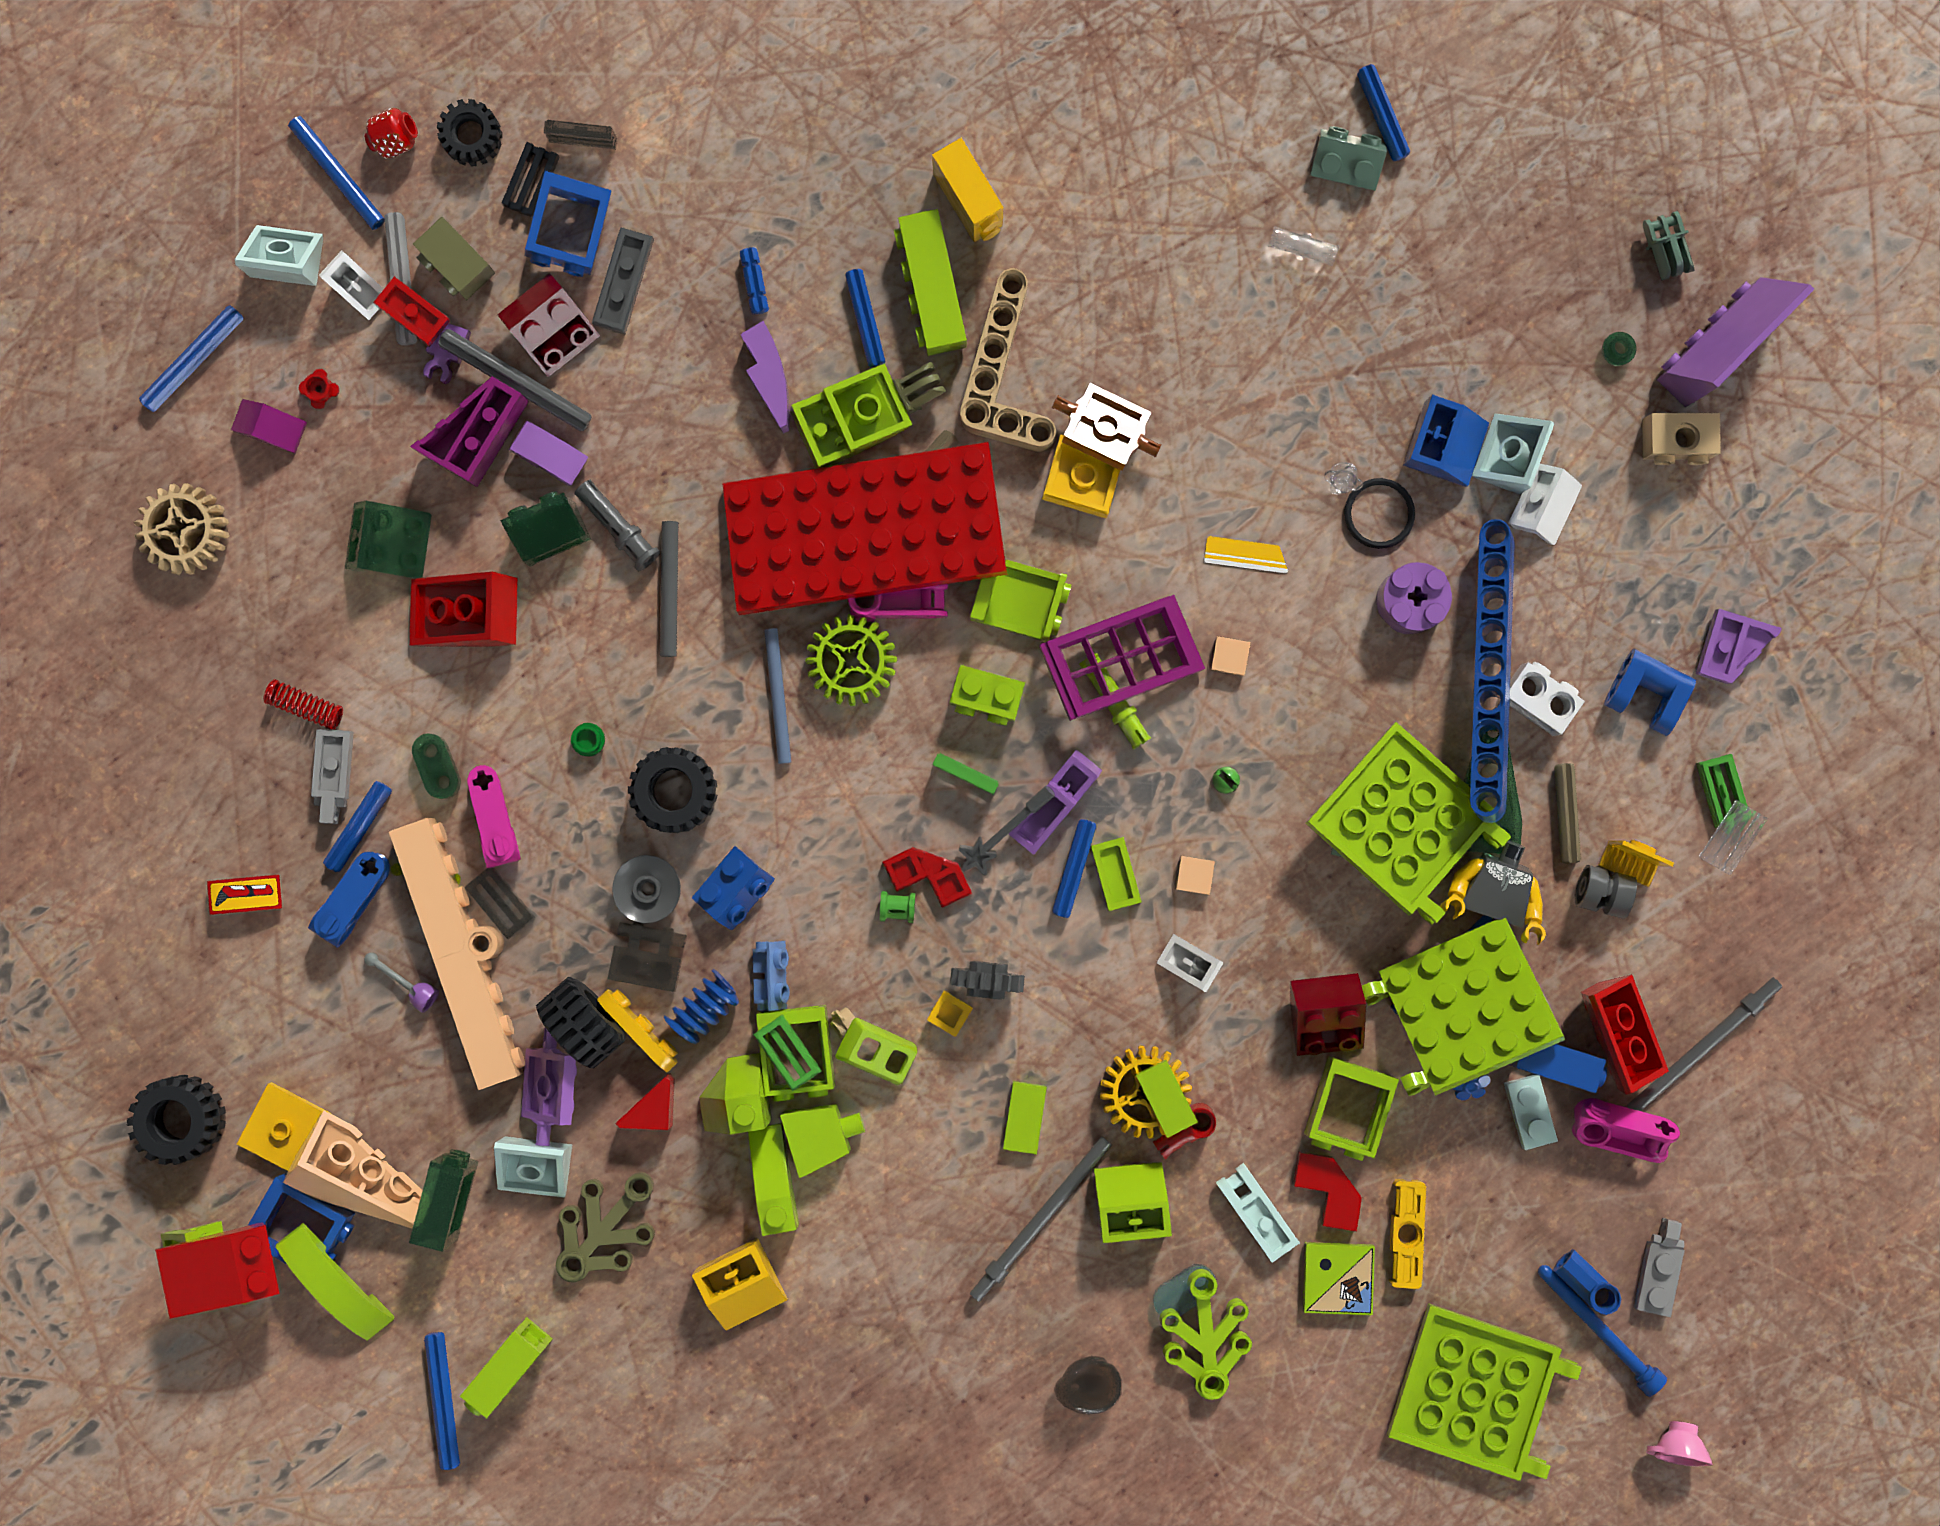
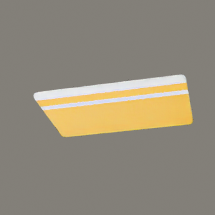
M1212 536L1207 537L1204 557L1206 563L1278 573L1288 572L1280 546Z

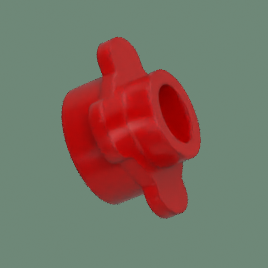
M316 369L313 374L307 376L299 384V392L311 400V406L315 409L324 408L325 402L331 397L338 396L340 392L339 386L327 378V372L323 369ZM318 386L322 387L321 392L316 391Z

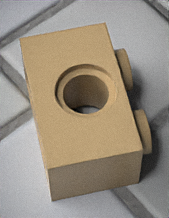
M1652 413L1642 419L1643 460L1654 459L1655 465L1674 464L1675 459H1688L1689 465L1708 464L1709 459L1721 454L1720 413ZM1676 432L1682 433L1686 437V447H1681L1677 444L1675 440Z

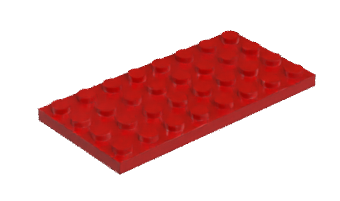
M989 442L722 483L736 611L739 615L1008 575Z

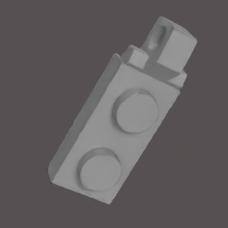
M316 730L311 797H314V805L320 806L319 823L338 824L340 807H346L354 736L352 731Z
M1662 1218L1659 1235L1652 1234L1651 1240L1647 1241L1634 1302V1308L1637 1310L1671 1317L1685 1251L1684 1241L1679 1240L1682 1224L1676 1220Z

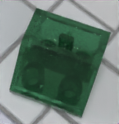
M557 491L545 494L538 499L540 503L529 508L526 505L516 507L507 513V518L500 520L522 561L528 566H533L591 540L576 503L564 492L558 494Z

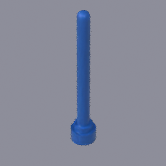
M1542 1265L1539 1267L1538 1275L1635 1374V1380L1638 1382L1637 1386L1647 1397H1651L1659 1392L1666 1384L1667 1377L1657 1367L1652 1368L1649 1364L1645 1365L1549 1266Z

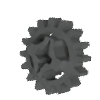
M970 961L969 968H951L950 985L966 987V996L1002 1000L1005 998V992H1023L1025 976L1008 973L1007 964Z

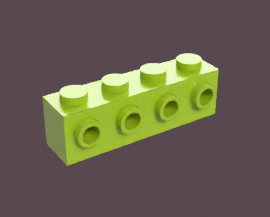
M938 209L898 217L899 228L893 230L897 249L904 248L907 261L901 262L904 281H911L914 294H909L908 299L912 315L918 314L921 326L915 327L919 348L925 346L927 356L967 348L965 329Z

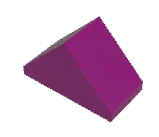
M242 399L231 431L296 454L307 422L264 403Z

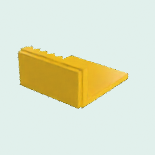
M1620 840L1608 841L1598 866L1614 873L1617 872L1636 877L1637 883L1650 887L1658 866L1673 867L1674 862L1656 855L1657 850L1635 840H1631L1630 843Z

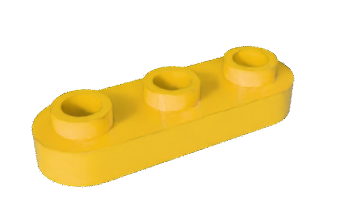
M607 989L597 998L605 1011L661 1069L669 1072L678 1063L675 1058L678 1054L676 1048L665 1038L660 1041L653 1034L652 1030L655 1029L653 1024L644 1015L640 1014L637 1017L628 1007L631 1004L630 1000L620 990L617 989L612 992L610 989Z

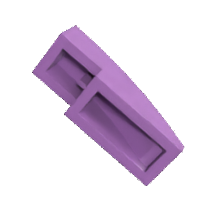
M764 321L740 334L756 362L746 372L784 434L789 431L790 423L788 385L784 367L774 340Z
M1076 749L1047 784L1053 790L1055 796L1036 813H1031L1009 835L1034 855L1098 778L1102 770Z

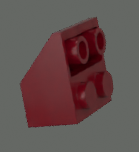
M550 273L497 314L547 377L551 376L600 337L592 324Z
M1358 973L1290 981V1009L1297 1056L1364 1049L1366 1000Z

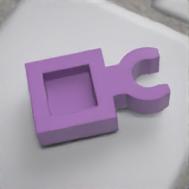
M448 324L430 347L427 346L426 352L433 355L434 358L426 363L423 370L424 376L431 379L433 371L441 368L443 374L440 381L444 384H448L452 377V371L449 367L451 361L461 364L462 360L439 346L438 342L445 330L451 329L469 340L471 334L469 330L452 324Z

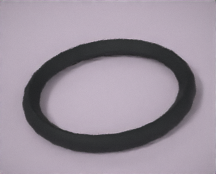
M1374 478L1362 482L1350 493L1344 509L1345 522L1349 532L1361 544L1376 549L1389 548L1403 541L1410 533L1415 520V506L1410 494L1399 483L1390 479ZM1374 485H1384L1395 489L1402 495L1408 507V520L1404 530L1395 538L1384 542L1371 541L1363 537L1355 528L1351 516L1352 504L1357 495L1364 489Z

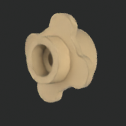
M846 1007L841 1011L836 1010L830 1013L833 1018L830 1024L841 1039L844 1038L852 1020L855 1018Z

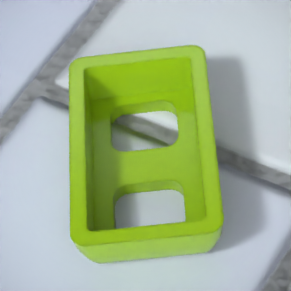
M854 1018L835 1056L836 1059L895 1085H900L903 1083L917 1055L918 1049L915 1043L860 1018ZM865 1038H871L879 1043L870 1061L863 1060L857 1056V1052ZM894 1050L906 1054V1058L898 1073L885 1069V1065Z

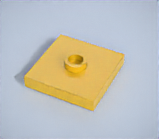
M1060 434L1042 500L1107 518L1120 470L1062 443L1064 435Z
M270 1082L257 1103L237 1145L289 1171L298 1151L321 1113L326 1110Z

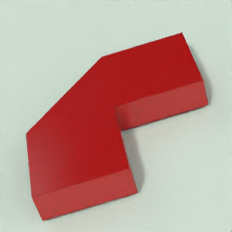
M912 847L882 862L896 892L928 878L942 908L972 894L959 864L946 858Z
M1298 1151L1293 1185L1295 1187L1326 1192L1321 1224L1326 1227L1357 1232L1362 1197L1338 1163L1331 1156Z

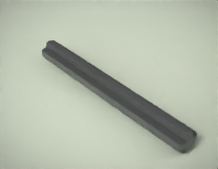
M451 329L445 330L438 342L441 348L489 377H494L520 392L526 399L575 429L584 431L589 425L592 416L588 412Z

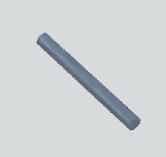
M765 629L778 764L792 763L778 629Z

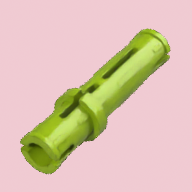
M1095 653L1097 662H1102L1098 653ZM1088 658L1079 663L1082 668L1091 666ZM1106 667L1102 668L1101 672L1110 693L1118 690V686ZM1094 672L1087 674L1099 695L1103 696ZM1127 700L1107 707L1113 716L1112 722L1114 725H1119L1133 750L1151 739L1135 715L1137 710L1134 705L1130 707Z

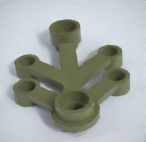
M638 1172L628 1178L625 1183L626 1193L602 1221L600 1196L604 1190L603 1184L597 1179H590L583 1184L581 1193L586 1201L588 1237L580 1247L576 1225L581 1219L580 1209L575 1205H568L561 1210L559 1220L563 1225L565 1250L557 1258L556 1270L563 1280L567 1282L581 1281L592 1270L615 1269L620 1272L626 1271L633 1262L632 1254L626 1249L617 1250L611 1256L590 1255L600 1245L624 1243L647 1245L654 1239L655 1230L648 1223H641L636 1228L612 1230L636 1201H644L652 1194L654 1183L648 1174ZM635 1181H644L646 1183V1190L643 1192L637 1191L634 1186ZM589 1184H594L598 1187L597 1195L592 1196L588 1194L587 1186ZM565 1211H574L576 1214L575 1221H567L565 1219ZM639 1229H647L650 1233V1238L642 1240L638 1236ZM617 1255L626 1256L628 1260L627 1265H618L616 1262ZM569 1259H577L580 1264L579 1269L572 1270L568 1266Z

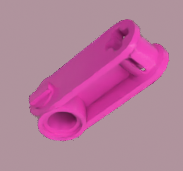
M948 584L873 595L875 597L873 605L865 609L857 606L856 598H849L850 614L855 618V622H859L862 617L867 618V622H875V619L947 618L945 590L948 589ZM932 593H934V607H931Z
M477 766L469 772L467 783L480 832L479 838L486 866L491 868L521 860L514 829L511 827L497 773L489 766ZM485 774L488 779H493V782L488 783L487 790H482L479 785L475 786V783L480 781L479 775Z
M1584 1099L1578 1102L1574 1108L1575 1122L1572 1126V1133L1577 1140L1586 1146L1597 1147L1654 1163H1661L1668 1157L1670 1144L1675 1142L1680 1136L1679 1128L1669 1119L1604 1102L1600 1099Z

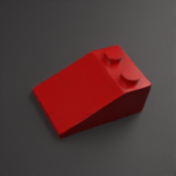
M491 571L411 579L409 646L493 647L516 645L518 578Z
M263 1222L155 1249L169 1319L244 1304L280 1294L266 1225Z

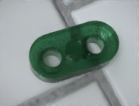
M427 733L419 736L412 745V756L426 791L432 797L438 799L453 797L460 789L461 778L446 741L436 734ZM430 745H435L437 748V753L434 757L427 755V748ZM443 776L449 779V785L445 789L439 785V780Z

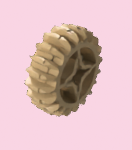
M184 483L181 489L176 484H170L168 492L162 488L157 489L158 499L151 496L146 497L147 503L150 506L148 509L144 507L138 508L140 514L144 515V519L134 521L136 526L142 528V531L134 536L139 541H145L138 549L142 553H149L147 557L149 563H158V569L165 572L171 569V573L180 575L184 570L185 573L191 575L195 572V566L201 570L207 569L205 559L212 562L218 561L217 556L213 552L215 549L220 551L226 550L225 546L220 544L219 541L220 538L226 539L230 536L228 532L221 530V527L226 526L229 522L228 519L219 517L225 510L223 506L215 505L217 500L215 496L211 494L206 495L205 489L201 487L193 490L192 485ZM184 503L195 504L201 511L204 520L191 519L189 511L185 510ZM168 512L167 520L160 524L164 515ZM183 524L188 525L185 529H182ZM182 529V530H181V535L175 533V532H178V530ZM204 534L199 545L195 547V542L200 535ZM160 539L173 540L174 546L179 549V555L169 554L163 547Z

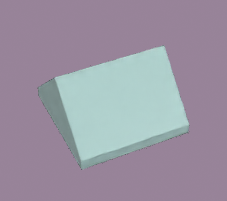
M256 225L236 256L235 265L252 278L316 286L323 234Z
M1495 413L1472 476L1516 494H1522L1531 488L1554 423L1548 420Z
M506 1136L495 1142L494 1156L498 1190L565 1198L572 1144L550 1142V1146L535 1145L536 1140Z

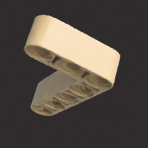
M1010 268L1004 270L997 280L961 406L960 421L962 427L971 434L1035 452H1043L1052 447L1055 441L1056 428L1051 419L996 403L1027 294L1028 281L1025 274L1018 269ZM1008 281H1016L1020 284L1021 290L1018 293L1009 294L1003 289V285ZM999 313H1007L1011 316L1012 322L1007 326H999L995 323L994 317ZM990 345H998L1002 348L1003 354L999 358L994 359L988 357L984 351ZM980 377H989L994 382V386L990 390L982 391L976 387L975 383ZM971 409H980L985 414V418L979 423H972L966 418V414ZM1004 418H1012L1017 423V428L1010 433L1004 432L999 428V422ZM1036 427H1044L1049 431L1050 437L1046 441L1039 442L1033 439L1031 431Z

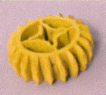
M1139 1045V1056L1134 1057L1132 1051L1128 1048L1125 1050V1054L1129 1060L1123 1063L1119 1056H1115L1113 1059L1119 1068L1117 1070L1110 1066L1105 1068V1071L1113 1076L1112 1080L1101 1079L1100 1081L1102 1086L1110 1088V1091L1100 1093V1099H1111L1110 1103L1103 1106V1110L1105 1113L1116 1111L1110 1118L1112 1124L1118 1123L1121 1119L1124 1120L1120 1128L1123 1133H1126L1131 1125H1133V1136L1136 1138L1140 1137L1142 1128H1146V1134L1149 1139L1154 1136L1153 1127H1158L1161 1135H1165L1150 1103L1143 1096L1137 1097V1091H1141L1139 1089L1141 1085L1135 1074L1142 1071L1140 1067L1142 1064L1155 1065L1165 1059L1168 1062L1171 1053L1165 1051L1159 1059L1157 1058L1158 1047L1152 1046L1150 1056H1146L1145 1047ZM1176 1059L1169 1066L1182 1092H1189L1192 1090V1086L1180 1083V1081L1189 1077L1187 1071L1175 1072L1182 1064L1179 1059ZM1131 1070L1134 1086L1130 1091L1124 1093V1096L1118 1098L1120 1081ZM1185 1096L1188 1104L1190 1105L1191 1099ZM1142 1104L1147 1107L1151 1118L1140 1119L1133 1117L1122 1108L1128 1105Z

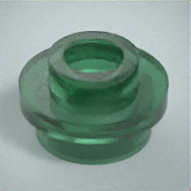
M1625 332L1610 334L1602 344L1604 359L1614 366L1626 365L1636 355L1637 346L1635 340ZM1616 343L1624 345L1625 352L1623 354L1616 351Z

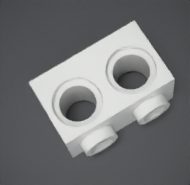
M1529 662L1520 665L1510 680V707L1552 736L1562 735L1585 701L1577 696L1579 691L1575 687L1564 681L1558 683L1551 678V671L1537 662H1533V664ZM1525 678L1533 680L1536 685V691L1533 696L1527 695L1522 689V683ZM1554 697L1559 698L1563 702L1564 709L1561 715L1554 714L1550 708V703Z

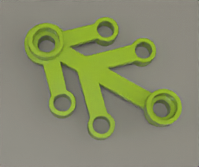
M1197 1269L1189 1275L1187 1285L1192 1295L1196 1298L1199 1333L1183 1322L1178 1312L1172 1308L1163 1310L1159 1321L1166 1331L1176 1333L1201 1352L1203 1366L1186 1356L1181 1344L1175 1341L1168 1342L1164 1346L1163 1356L1169 1364L1178 1365L1195 1378L1194 1385L1201 1397L1214 1400L1221 1398L1226 1393L1229 1386L1227 1374L1241 1356L1247 1354L1252 1348V1341L1245 1332L1237 1331L1230 1337L1229 1344L1231 1348L1217 1363L1216 1351L1236 1325L1247 1318L1249 1309L1244 1301L1239 1298L1230 1300L1226 1305L1227 1314L1213 1330L1210 1298L1216 1293L1217 1281L1208 1270ZM1198 1278H1206V1282L1203 1286H1195V1282ZM1240 1305L1243 1307L1240 1314H1232L1235 1306ZM1168 1316H1176V1321L1173 1324H1165ZM1239 1339H1246L1243 1347H1236V1342ZM1172 1349H1179L1177 1357H1169V1352ZM1209 1377H1216V1382L1213 1385L1208 1386L1205 1384Z

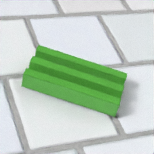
M941 753L937 754L933 762V766L994 795L999 785L997 780Z
M1726 754L1696 763L1714 827L1720 828L1751 819L1733 755ZM1722 763L1725 765L1739 813L1736 816L1734 815L1729 793L1719 765ZM1709 767H1711L1712 772H1713V776H1714V779H1715V782H1716V786H1717L1718 793H1719V796H1720V799H1721V803H1722V806H1723V810H1724V813H1725V816H1726L1725 819L1723 818V815H1722V812H1721V808H1720L1719 801H1718V798H1717V795H1716V791H1715V788H1714V784H1713V781H1712V778H1711V774H1710V771H1709Z
M783 1014L753 1034L792 1091L822 1071ZM778 1025L783 1028L811 1070L806 1073L777 1031L776 1027ZM768 1032L800 1076L796 1081L764 1035Z

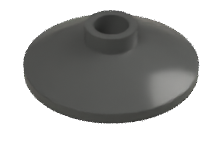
M642 855L628 860L620 867L614 877L612 892L615 904L623 915L635 922L653 923L664 919L675 909L681 894V884L677 872L667 861L656 856ZM647 882L654 886V892L650 896L645 895L642 890L643 885Z

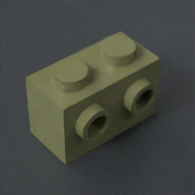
M443 217L439 218L413 243L420 252L416 258L430 273L435 268L443 276L439 282L453 297L459 292L467 301L495 274L490 265Z

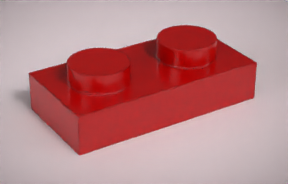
M395 276L373 302L376 307L428 347L433 344L450 322L446 315Z

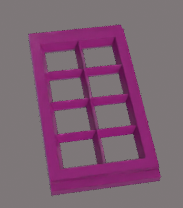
M1175 595L1167 596L1039 645L1069 721L1191 676L1205 669ZM1161 613L1170 636L1151 643L1142 619ZM1135 623L1144 646L1124 653L1115 629ZM1108 632L1117 656L1098 663L1088 639ZM1081 642L1091 666L1071 673L1062 649ZM1173 642L1183 665L1163 672L1154 649ZM1147 652L1156 675L1137 682L1127 659ZM1120 662L1130 685L1110 693L1101 669ZM1094 672L1103 696L1083 703L1074 679Z

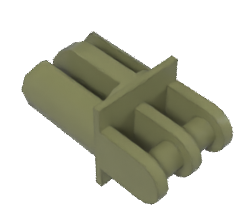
M932 362L927 363L902 379H893V383L906 407L908 415L917 410H922V405L946 392L944 386L933 388L941 381L938 374L924 377L935 370Z

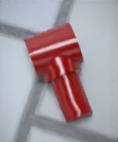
M1204 1103L1190 1105L1194 1115L1203 1112L1210 1117L1209 1124L1206 1127L1196 1128L1192 1125L1168 1138L1166 1135H1162L1153 1141V1144L1158 1151L1160 1150V1154L1165 1160L1189 1141L1193 1143L1199 1138L1210 1136L1215 1131L1216 1117L1212 1108Z

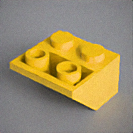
M758 1238L697 1267L692 1274L706 1306L726 1331L788 1300Z

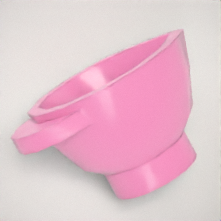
M1678 1421L1669 1422V1431L1661 1436L1657 1446H1647L1646 1452L1665 1462L1697 1467L1713 1465L1704 1443L1697 1436L1698 1426Z

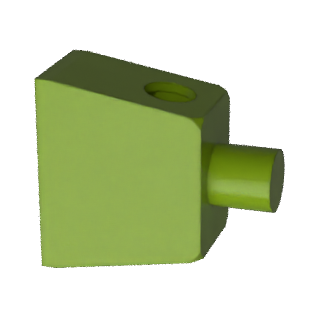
M837 1104L786 1110L780 1115L799 1178L849 1154L851 1148L848 1137L866 1132L860 1112L841 1118Z

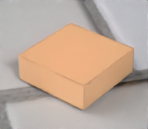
M1217 636L1210 670L1245 676L1251 642Z
M1180 856L1175 889L1210 895L1215 861Z

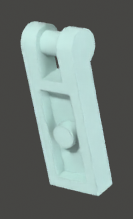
M1242 1163L1235 1168L1236 1173L1227 1179L1225 1177L1221 1178L1216 1184L1273 1263L1300 1244V1242L1246 1165ZM1245 1183L1250 1191L1239 1198L1234 1190Z

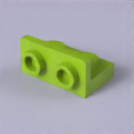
M960 665L949 704L956 706L954 711L956 713L974 717L975 712L988 715L987 721L1007 726L1008 721L1015 722L1025 682Z

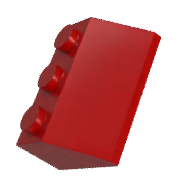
M1632 974L1601 981L1581 991L1584 1006L1589 1013L1597 1040L1608 1063L1609 1072L1613 1076L1618 1090L1625 1095L1632 1094L1669 1072Z

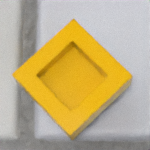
M944 990L926 1020L956 1037L973 1007Z

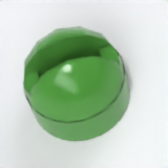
M1221 767L1213 774V787L1223 794L1232 793L1240 784V776L1231 767ZM1222 772L1235 783L1232 787L1219 777Z

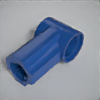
M1574 1249L1564 1254L1557 1261L1553 1271L1589 1307L1605 1315L1612 1314L1618 1310L1621 1304V1295L1618 1289L1603 1278ZM1606 1288L1609 1294L1607 1301L1604 1304L1597 1305L1595 1303L1596 1292Z

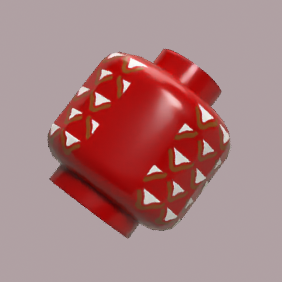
M390 108L369 118L366 125L367 133L364 135L366 144L371 151H377L384 158H393L414 147L418 130L414 120L407 112H402L397 108Z

